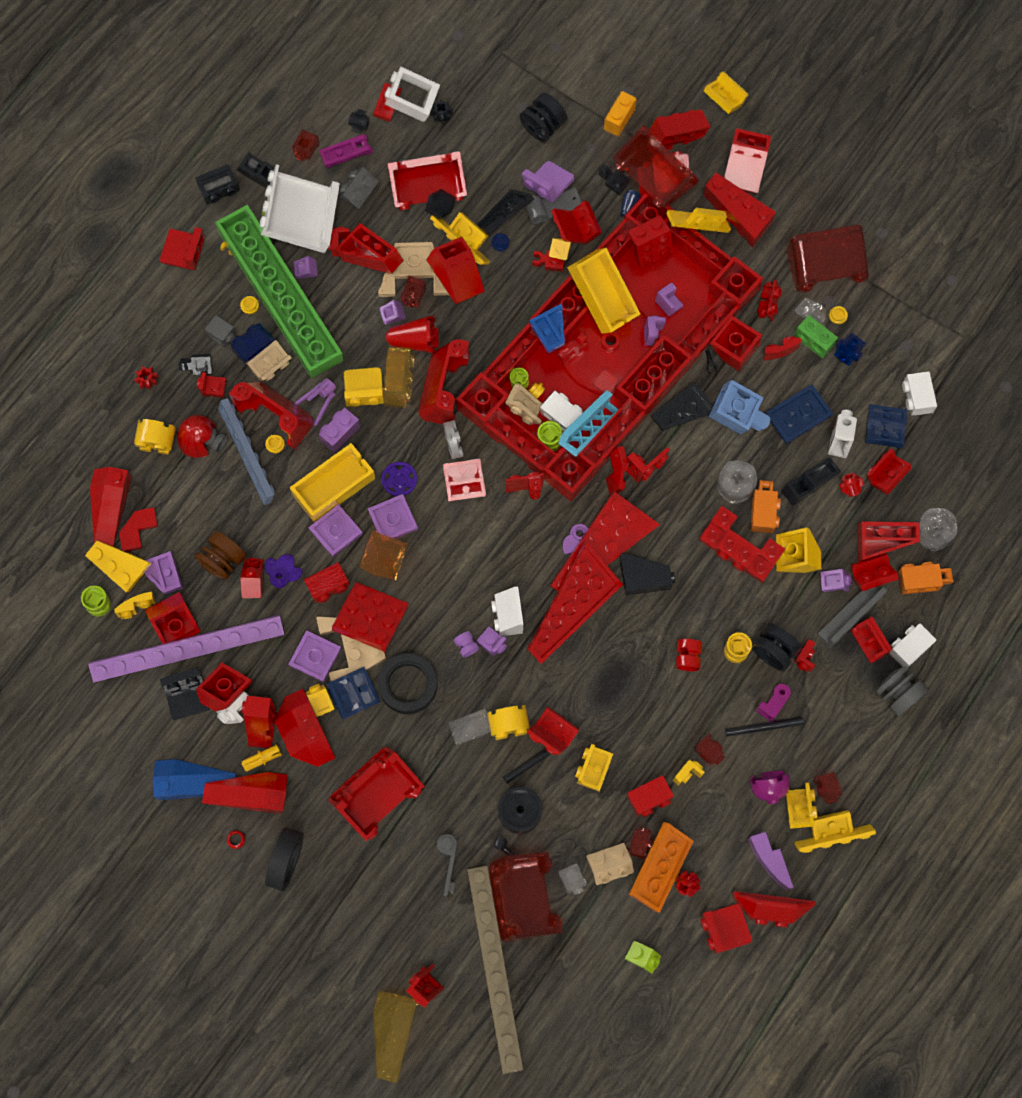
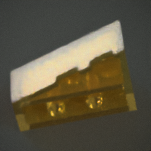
M388 347L387 368L384 378L385 388H383L384 405L387 407L407 408V402H411L412 390H409V384L413 383V373H410V366L414 367V355H411V349Z

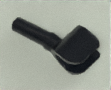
M706 350L705 353L708 360L706 371L708 374H711L710 367L713 366L717 373L719 366L713 362L710 350Z
M498 837L494 847L516 861L518 857L505 847L508 841Z

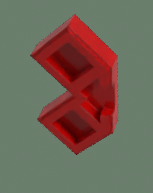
M623 446L617 447L609 454L614 470L606 478L610 495L612 492L619 494L625 488L626 481L623 478L624 472L628 470V460Z
M154 507L138 510L132 514L119 532L122 551L129 552L142 549L139 531L158 527Z

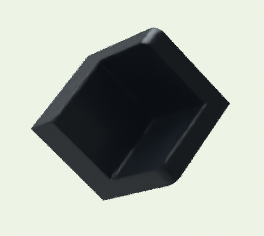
M440 189L429 195L425 211L441 219L452 213L456 197Z

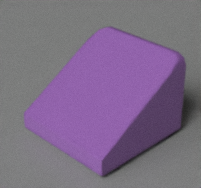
M307 256L294 261L295 278L301 279L318 276L316 260Z
M396 300L379 308L385 325L406 319L402 304Z

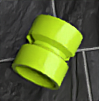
M554 421L542 423L538 428V439L552 451H556L561 446L558 442L562 435V429Z
M89 586L82 592L81 602L91 615L100 617L109 612L111 600L101 587Z

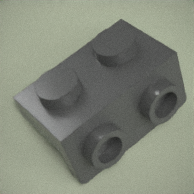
M364 167L357 170L354 169L348 177L350 179L347 183L341 185L339 188L340 193L337 197L338 199L343 198L356 210L360 209L379 182Z

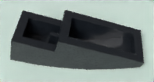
M248 152L237 171L267 188L268 185L270 186V181H268L270 170L274 171L275 167L266 161L262 162Z
M829 457L804 472L799 478L788 483L781 492L791 505L794 506L839 475L841 470Z

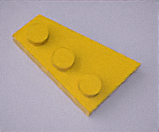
M96 541L85 555L125 592L132 590L152 564V562L138 558L133 554L126 553L101 541Z

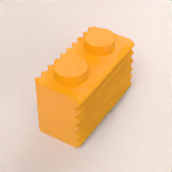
M621 91L604 119V130L620 136L630 116L635 111L636 97Z

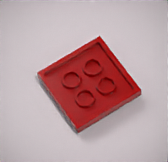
M355 582L332 625V631L386 652L408 609L409 603Z

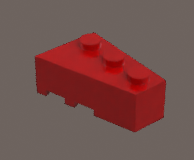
M247 696L246 701L242 703L241 712L244 713L248 746L270 748L273 743L274 720L277 715V709L271 698Z

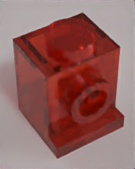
M302 129L292 146L294 156L301 161H304V159L310 160L316 148L320 145L318 136Z
M408 276L401 294V302L407 307L412 308L414 306L419 308L426 291V281Z
M709 733L695 747L694 751L711 767L714 763L719 765L725 756L723 755L724 752L721 745L715 740L713 742L710 740L712 735Z
M835 772L818 776L813 780L814 784L818 783L817 792L820 798L823 797L824 802L832 804L838 801L842 792Z
M640 827V830L635 829L628 851L629 855L646 860L648 853L645 852H650L653 840L650 839L651 830Z

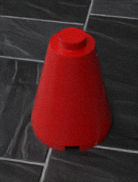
M427 316L391 327L389 332H386V341L392 347L435 353V348L439 346L438 327L435 328L433 323L437 322L434 316Z

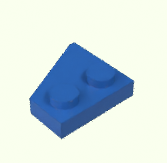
M561 304L529 320V324L547 353L565 344Z

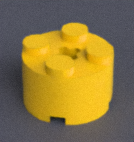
M138 420L134 444L140 447L141 451L151 452V449H156L160 454L169 455V452L172 450L176 427L170 424L169 428L163 425L164 422L156 420Z
M522 705V709H518V706L497 709L494 715L491 714V711L488 712L491 736L495 737L496 740L506 739L508 734L515 733V737L526 735L527 730L530 728L526 705Z

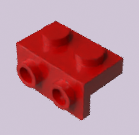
M889 449L887 453L881 456L879 462L870 468L867 476L871 486L888 495L912 467L910 463L897 457L893 449Z
M433 963L428 968L424 966L418 974L416 973L410 979L409 983L411 985L406 990L413 997L414 1001L424 1008L444 989L430 975L431 971L435 968Z

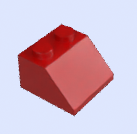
M731 315L712 339L710 345L726 364L740 372L761 345L762 334Z
M180 592L145 610L162 644L192 637L201 632Z
M221 663L196 688L200 703L216 712L227 709L252 683V680L226 664Z

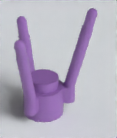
M325 378L315 388L295 402L298 405L306 399L310 401L318 394L323 398L328 397L314 422V426L318 425L331 399L335 396L333 391L336 389V386L332 381Z

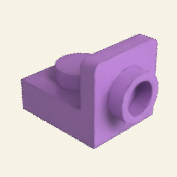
M659 316L647 317L644 324L645 345H653L654 340L658 338L659 330H662L665 325L666 318Z
M844 569L820 572L823 592L850 591L849 586L852 584L851 576Z
M488 627L476 643L495 657L497 653L502 654L506 649L507 638L500 636L492 628Z

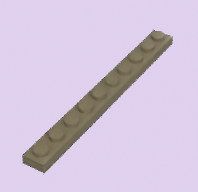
M483 866L467 869L502 1072L506 1074L522 1071V1060L488 868Z

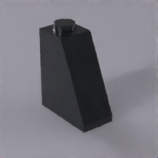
M625 553L620 555L625 596L671 590L672 583H675L674 572H670V566Z

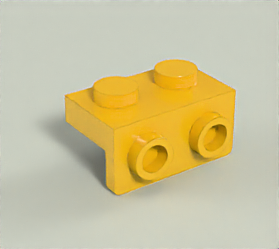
M721 72L717 80L706 85L703 90L728 114L740 108L748 96V93L725 72Z
M591 744L590 749L586 747L582 759H585L583 767H578L575 776L579 778L577 784L600 792L613 754L596 748L594 744Z
M805 783L806 789L789 790L786 795L790 829L814 826L813 818H817L816 806H812V801H815L814 789H810L809 783Z

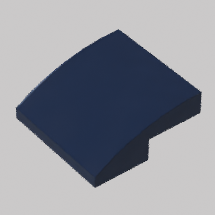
M870 404L865 443L903 448L907 424V409Z
M365 667L326 684L342 720L380 702Z

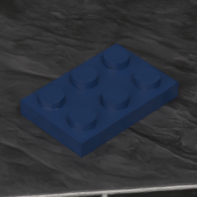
M812 384L765 413L770 417V423L785 444L790 443L833 416L832 411Z

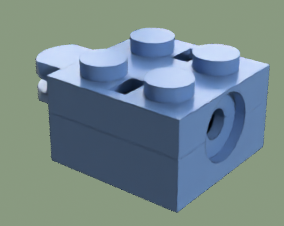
M733 380L723 384L709 414L710 418L740 435L748 431L750 427L761 431L770 424V417L758 410L763 397Z

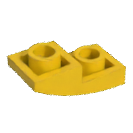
M147 592L132 597L114 609L115 614L118 618L121 617V619L132 618L133 615L138 614L137 607L149 608L152 604H156L155 596L152 592Z

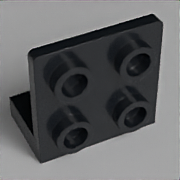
M198 668L160 679L173 720L210 710V708L200 703L196 688L203 682L202 674Z

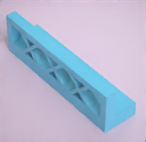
M606 390L562 433L558 443L576 457L619 410L610 403L613 394ZM607 408L613 414L604 415L603 409ZM592 420H601V426H593ZM581 431H590V437L582 436ZM579 441V447L576 449L569 442Z

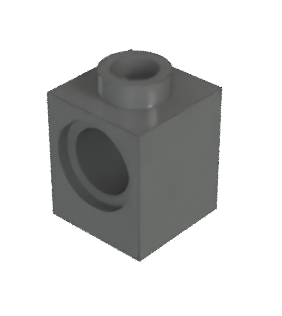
M216 315L205 328L207 337L224 348L231 344L236 337L234 327Z

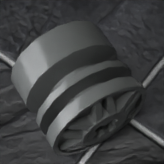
M907 665L890 674L876 691L878 695L885 691L888 692L882 699L884 702L892 697L895 699L890 708L898 717L929 691V688L921 680L914 684L910 682L915 676L914 672L907 677L904 676L910 669Z

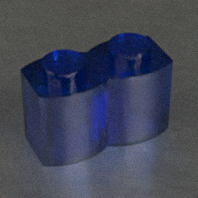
M258 323L251 325L247 329L246 334L234 338L231 348L238 358L248 366L246 363L271 344L274 338Z

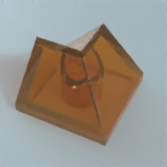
M372 530L359 567L372 575L396 580L408 543Z

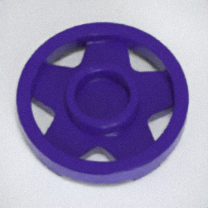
M395 462L384 469L381 478L382 485L385 491L392 496L397 497L401 494L406 496L415 489L417 475L409 464ZM396 466H403V468H401L400 470H398V469L395 468V467H396ZM388 472L390 477L385 480L386 473ZM410 472L413 473L414 479L409 477Z

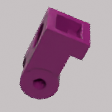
M785 684L777 685L772 691L769 702L766 704L762 701L756 712L772 722L790 697V688Z

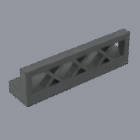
M874 587L861 591L817 636L831 649L884 597L887 590L884 587L881 590Z

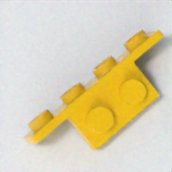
M695 208L692 213L675 210L667 211L670 223L674 227L729 233L731 230L726 220L727 215L725 211Z
M459 212L451 225L442 218L438 219L433 215L430 217L434 222L433 225L439 230H444L447 233L446 236L451 241L463 237L472 250L477 264L489 265L491 261L479 251V248L489 235L465 214Z
M845 810L813 818L814 826L811 827L813 838L796 841L794 844L799 852L808 853L819 847L829 848L832 844L836 843L846 844L850 843L853 839L870 838L871 835L876 834V830L871 824L853 828L850 812Z

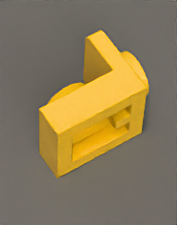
M554 237L549 256L567 260L572 242H565L563 239Z
M316 684L309 688L306 695L316 717L334 710L324 685Z
M689 760L673 781L679 786L681 782L686 783L693 775L690 771L699 778L705 772L698 762Z

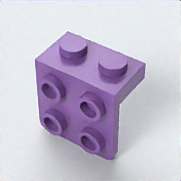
M547 161L535 174L527 169L522 173L525 187L551 203L574 181L573 174L551 161Z

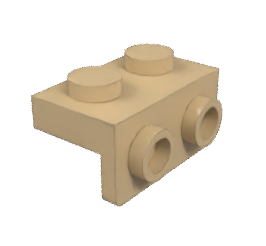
M274 340L246 364L259 381H269L275 376L274 372L280 368L282 370L290 364L288 360L292 357L287 355L279 343Z
M515 384L505 404L511 408L514 414L520 415L523 418L522 421L526 424H540L542 420L537 415L542 403L520 384Z
M624 843L586 856L596 885L608 883L611 880L628 876L634 872L632 860Z

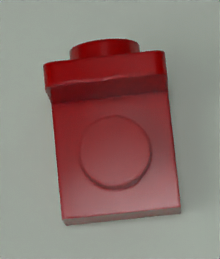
M202 372L201 378L197 380V389L200 390L202 396L224 398L227 380L222 377L207 376L206 372Z
M810 639L794 661L797 667L804 672H811L815 667L813 663L808 661L816 651L813 649L816 643Z

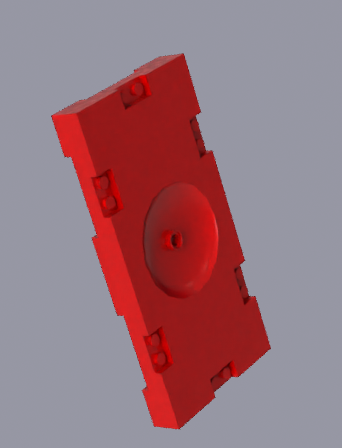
M649 190L625 215V219L597 248H607L640 315L629 322H625L624 325L611 333H601L576 283L570 275L530 320L561 304L565 343H569L571 340L574 341L582 333L589 343L580 348L578 353L564 363L557 353L559 348L547 353L533 328L528 323L483 373L480 372L456 399L457 410L497 443H502L522 459L533 472L544 473V481L570 502L575 499L606 464L610 457L609 454L638 428L701 357L703 351L710 345L712 339L731 315L736 317L757 294L762 284L763 278L735 256L731 258L695 229L672 226L667 216V211L674 209ZM661 215L671 230L673 252L669 256L653 262L651 265L641 267L638 261L637 248L628 236V230ZM673 283L676 287L674 295L683 304V307L669 317L656 303L655 299L660 290ZM659 316L666 318L665 325L662 330H659L658 338L654 340L653 345H645L644 324L647 317ZM611 341L614 345H608L606 342ZM515 368H523L527 371L529 377L527 391L535 382L537 384L541 382L545 390L537 399L542 404L556 391L558 394L563 393L569 399L568 402L573 406L574 404L578 405L584 412L603 394L593 384L602 371L606 370L619 379V382L611 392L613 395L610 399V403L619 410L576 457L562 446L556 451H552L538 439L537 434L540 425L550 420L539 411L537 417L542 420L541 423L526 424L522 421L523 418L520 415L514 414L511 408L505 404L513 389L510 383V373ZM607 408L603 409L604 415L613 414ZM592 420L593 426H601V420ZM582 430L581 435L590 437V431ZM579 441L569 442L574 448L577 449L579 447Z

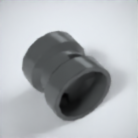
M212 427V436L204 445H210L212 450L219 452L226 444L227 436L222 433L218 434L216 429Z

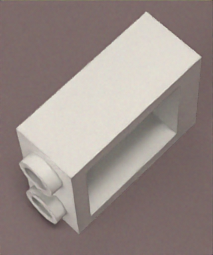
M400 67L398 72L394 71L390 82L393 83L386 90L384 96L387 98L385 105L424 122L429 116L440 85ZM401 79L428 91L422 108L395 96Z

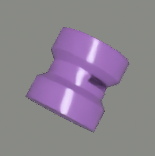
M470 631L460 634L453 640L455 645L461 648L460 654L463 658L474 654L480 649L478 644L473 642V635Z

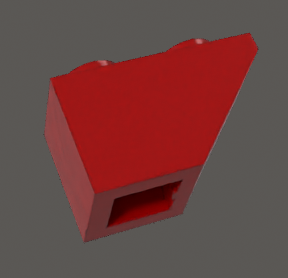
M244 559L240 577L242 598L262 597L263 559Z

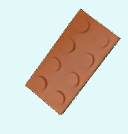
M664 822L629 895L653 911L660 913L694 841L669 823Z

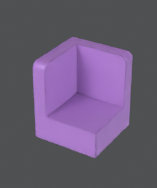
M673 283L660 290L655 299L656 303L669 317L683 307V304L674 295L676 287Z

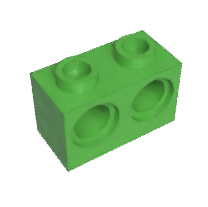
M810 315L797 327L794 335L796 338H801L802 343L822 359L835 346L838 339L837 336Z

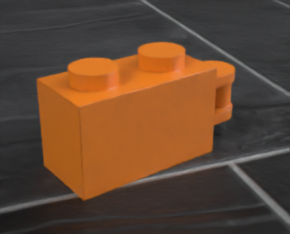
M759 480L758 490L755 489L753 493L750 531L773 533L775 528L779 527L780 517L776 516L777 509H780L781 498H778L777 491H773V481Z
M925 562L920 566L906 564L898 571L901 595L939 591L943 585L954 582L951 568L940 569V564H933V562Z

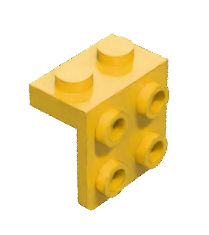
M380 368L354 369L344 372L346 407L384 403Z

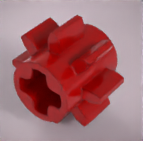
M142 366L140 371H136L138 377L134 380L136 384H139L140 389L145 387L151 390L153 385H157L155 379L158 378V374L153 373L152 367L148 369Z
M849 473L842 477V483L839 486L841 492L853 497L861 493V487L864 486V482L859 475Z
M685 870L675 879L678 882L676 889L682 895L688 894L692 897L701 889L699 886L700 879L694 872L688 874Z

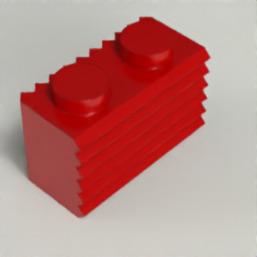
M339 562L304 579L315 603H324L330 599L331 595L344 593L347 587L350 586Z

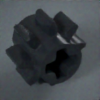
M440 100L437 103H433V109H431L430 114L434 116V122L439 121L443 124L446 120H451L450 114H453V108H449V102Z
M358 109L355 113L351 112L348 125L353 127L352 131L360 133L363 129L367 130L370 117L366 115V111Z

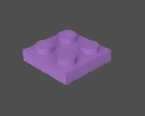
M403 494L368 508L382 544L418 530Z
M339 504L308 527L332 557H335L363 534Z
M306 630L288 665L324 683L342 648Z

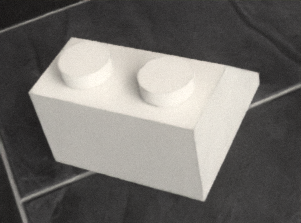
M518 587L495 594V601H491L492 611L497 613V619L494 620L495 631H499L500 636L523 634V618Z

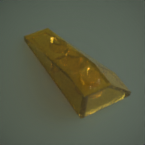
M382 991L378 992L373 1013L376 1075L379 1079L397 1083L418 1005L412 998Z

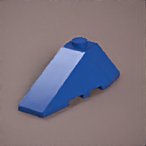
M176 759L155 761L153 773L154 798L160 801L203 797L205 783L236 778V773Z

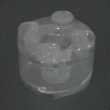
M741 460L729 461L723 466L717 479V490L724 500L730 503H741L753 494L757 484V474L754 466Z
M930 508L918 520L920 522L919 543L931 551L947 547L957 534L956 517L945 508Z

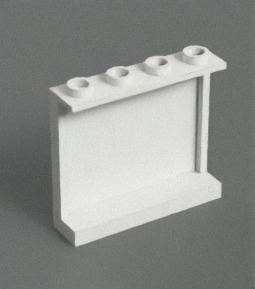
M276 164L274 171L270 170L268 176L270 186H267L265 196L268 198L267 201H264L262 211L265 214L261 217L259 227H262L261 235L325 253L330 244L340 183L333 181L330 187L278 172L279 165Z

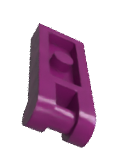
M365 134L319 150L326 168L362 155H369L373 152L371 145H368V138Z

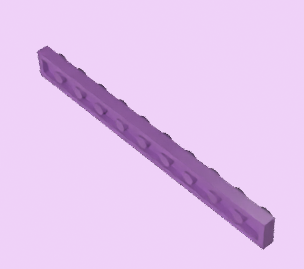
M280 615L92 661L88 665L93 682L281 636L284 635Z

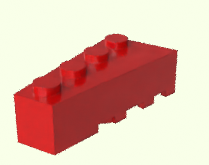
M715 173L705 186L703 196L716 210L725 211L727 222L732 224L738 230L737 232L740 236L744 237L753 248L772 224L776 212L718 173Z

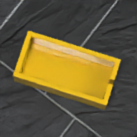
M607 248L596 249L567 267L601 333H611L624 325L625 322H629L640 315Z
M350 443L292 485L290 490L293 497L315 523L336 505H340L375 479V474L365 459H362L361 454Z

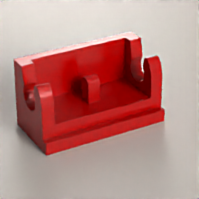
M873 617L868 618L851 629V633L870 664L888 655L893 650Z

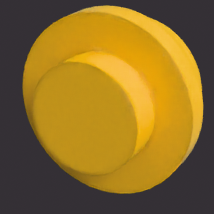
M252 296L245 297L240 304L241 310L245 314L256 313L259 309L258 300Z
M836 306L830 310L829 319L834 324H843L847 320L848 313L845 308Z
M535 382L528 391L537 399L545 388L541 382L538 384Z
M271 435L267 438L266 448L269 452L279 453L284 449L285 443L281 436Z

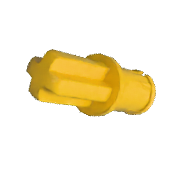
M274 745L262 752L258 751V754L243 760L242 766L245 771H249L262 764L266 765V762L282 755L279 752L278 746Z

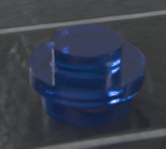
M499 233L493 236L491 245L496 251L501 252L509 247L510 241L505 234Z

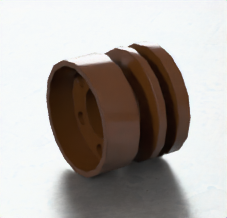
M215 530L206 540L211 549L202 546L200 550L203 554L197 552L194 558L209 574L226 581L229 578L226 572L230 574L234 572L229 563L238 566L246 557V553L231 539Z

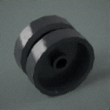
M768 623L761 632L763 637H757L752 643V650L769 666L785 672L792 663L790 658H796L802 647L786 630L775 624Z
M525 787L512 788L505 792L500 799L498 806L499 820L502 826L509 832L518 835L527 834L533 831L540 823L542 816L541 800L531 789ZM517 808H523L524 812L518 813Z

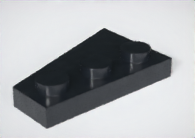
M510 189L478 222L477 226L486 234H490L535 199L530 193Z
M694 382L650 417L664 431L708 416L714 405Z

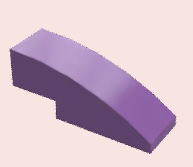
M766 832L751 836L748 841L759 863L777 884L786 891L791 890L793 885L781 850L772 851Z

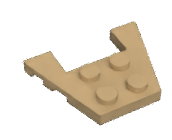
M432 242L395 243L394 247L398 250L404 261L392 274H384L382 285L378 291L379 297H395V279L434 278V296L449 295L426 261L434 249Z
M316 617L320 635L334 632L332 631V625L336 618ZM341 634L349 667L329 672L330 680H336L362 667H365L366 671L386 660L385 653Z

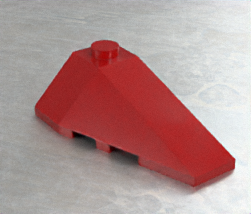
M113 467L94 469L90 484L94 543L101 541L113 547L115 545L132 479L128 470Z
M264 772L205 783L202 804L282 814L286 795L287 775Z

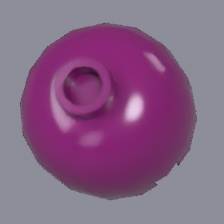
M769 771L761 773L759 778H756V775L751 776L750 785L756 798L767 801L768 804L779 803V799L785 797L789 792V773L787 771L785 774H783V771Z

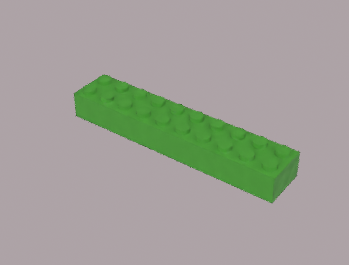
M246 205L216 221L217 232L309 377L312 379L343 361L341 350L267 236L261 235L262 227H259V222L249 206Z

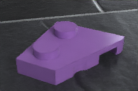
M169 551L147 560L152 562L145 574L162 593L166 595L183 588L173 552Z

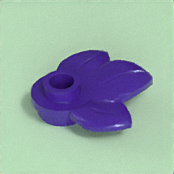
M291 554L281 556L278 561L268 558L265 563V571L270 576L271 584L276 588H283L288 582L298 580L303 572L302 569L294 567V558Z

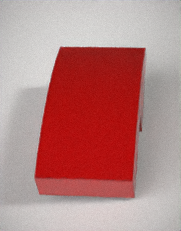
M789 336L782 340L780 346L777 344L768 345L763 351V361L789 355L800 347L802 339Z

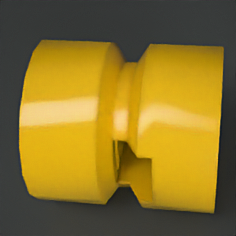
M744 633L732 634L724 647V655L728 661L732 663L743 662L752 649L751 639Z

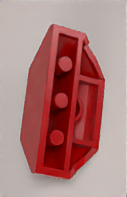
M301 689L286 696L274 722L290 757L315 767L334 760V754L304 690Z
M738 891L732 893L734 901L741 906L750 920H754L755 924L767 925V922L775 923L776 927L787 928L788 925L793 924L815 906V901Z

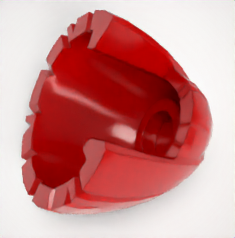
M192 415L183 420L177 432V442L179 448L186 456L202 458L209 455L204 443L211 438L213 433L212 427L214 429L217 427L214 421L204 415Z

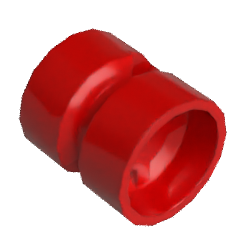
M694 639L678 640L677 653L679 655L676 656L675 668L689 672L700 671L701 658L699 655L702 654L703 643Z

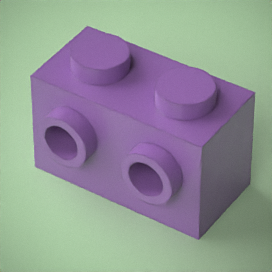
M346 408L336 412L332 418L333 420L329 424H325L319 431L320 441L333 453L360 428L359 419Z

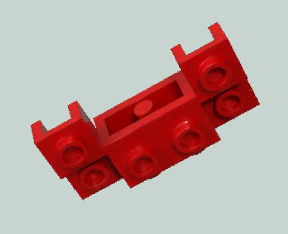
M721 506L699 538V541L717 552L716 555L720 559L733 563L732 566L740 572L745 571L763 583L785 552V548L769 538L762 550L758 549L730 530L738 516Z

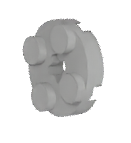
M455 420L445 422L443 426L451 458L463 457L462 448L459 444L461 442Z

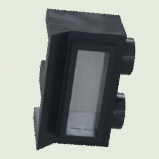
M229 163L195 177L206 205L216 203L221 198L233 196L236 192L240 191Z

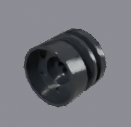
M543 92L532 102V105L527 106L526 110L519 114L524 128L530 135L541 142L547 141L555 133V129L558 130L568 119L562 105L553 96Z

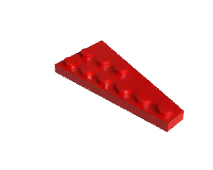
M612 492L550 584V587L558 592L584 542H588L605 564L609 565L660 524L622 496Z
M584 542L527 648L540 664L623 585L588 542Z

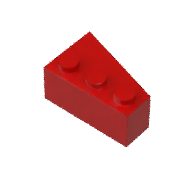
M702 109L689 110L680 114L674 113L666 117L660 116L654 120L653 125L643 140L651 156L654 157V154L665 148L669 151L673 149V145L682 142L685 145L703 138L710 129V125Z
M361 223L335 249L344 262L392 274L404 261L395 247Z
M920 522L859 523L858 562L920 542Z

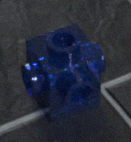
M851 333L845 340L841 338L837 343V351L834 356L849 366L853 361L858 362L862 357L863 353L861 351L867 343Z

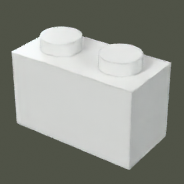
M930 372L908 374L902 382V389L907 394L906 407L910 410L911 416L933 413L937 403Z
M554 391L540 407V413L548 420L558 423L564 432L582 414L583 410L578 405L574 404L573 406L568 402L569 399L563 393L558 394Z
M918 624L916 627L912 625L905 632L907 636L904 639L898 638L891 645L893 650L889 654L902 667L905 665L909 667L936 641L921 624Z

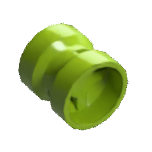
M515 368L511 371L510 383L512 388L515 384H520L525 389L528 388L529 377L525 369Z

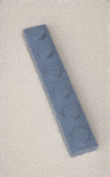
M228 398L220 401L218 410L263 504H269L272 502L275 494L274 488L268 483L264 468H261L259 465L258 455L256 452H253L250 438L245 435L243 424L236 417L234 405L230 404Z

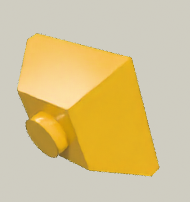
M809 528L776 534V543L785 548V552L776 563L777 572L807 573L821 570V550Z

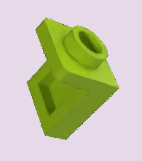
M634 941L625 959L652 974L660 963L661 955L655 950Z

